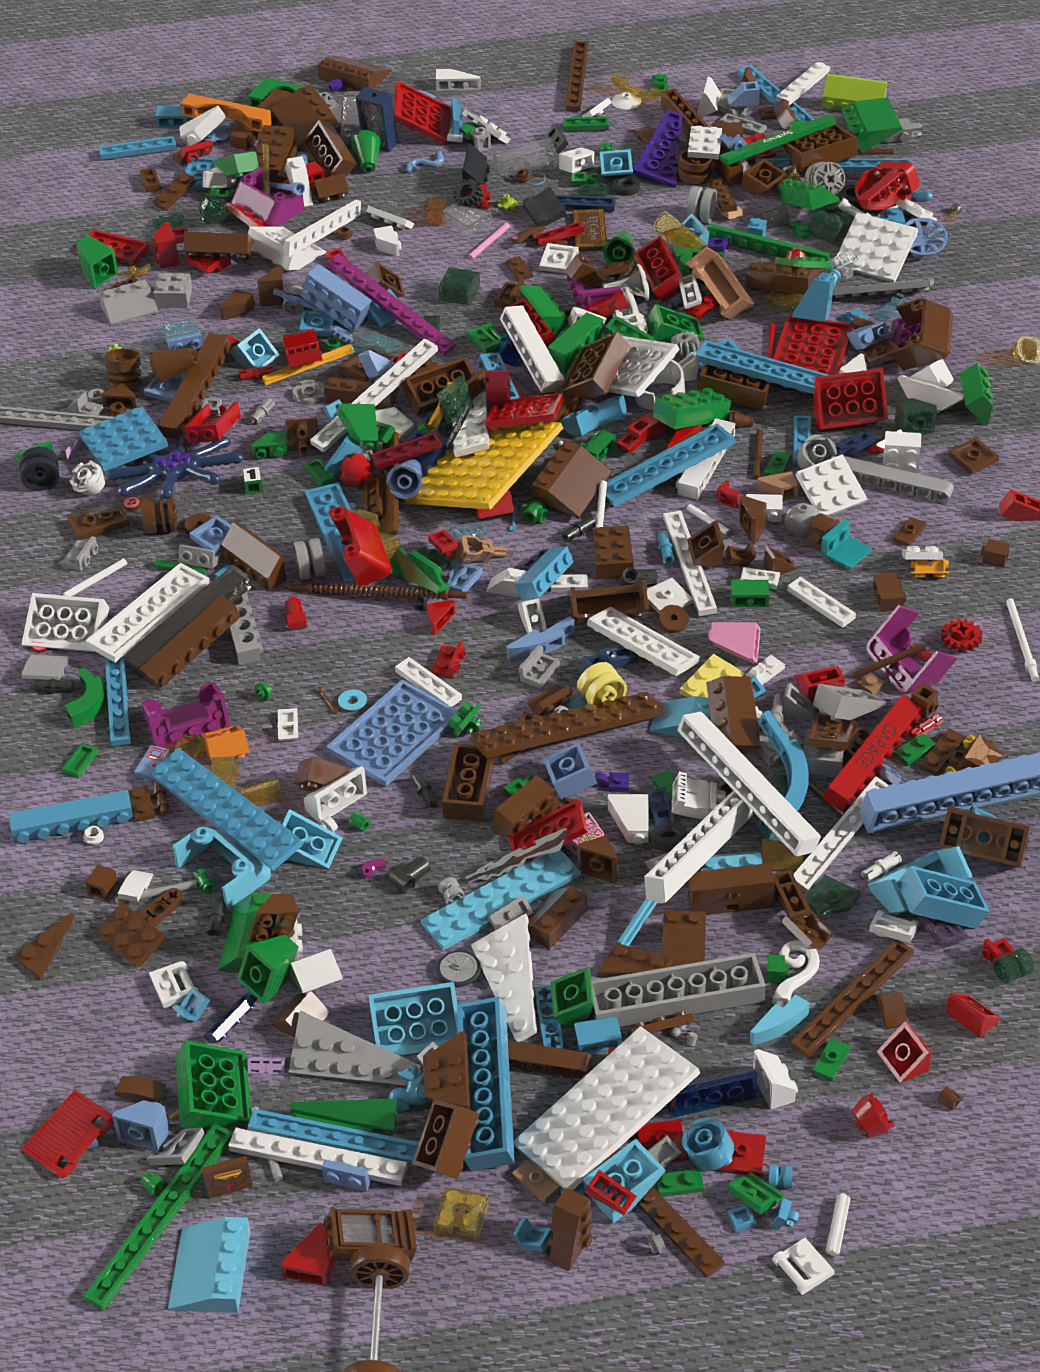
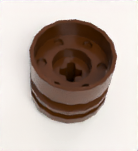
M122 348L111 350L105 354V366L108 369L106 371V380L110 387H116L123 383L126 387L132 388L141 384L142 371L139 368L141 358L137 350Z
M154 496L141 497L145 534L158 533V525H162L163 531L167 532V524H170L171 531H176L178 515L173 496L167 499V503L160 496L158 504H156Z

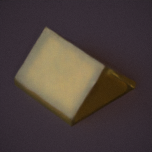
M271 778L236 790L257 807L282 800L278 778Z

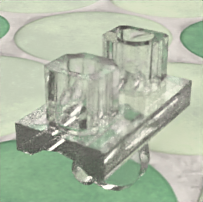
M846 250L839 255L842 262L839 261L837 256L828 260L831 262V269H836L840 272V276L849 279L853 276V271H855V268L852 266L853 262L859 258L857 255L852 256Z

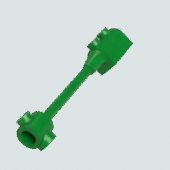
M599 430L596 434L590 433L587 438L588 443H580V446L601 462L615 447V434L605 430ZM536 499L532 500L529 504L524 502L520 508L524 521L535 524L537 521L543 523L548 516L545 504Z

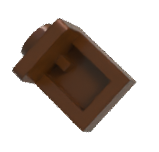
M750 542L745 549L728 545L725 550L728 563L747 567L756 557L753 543Z

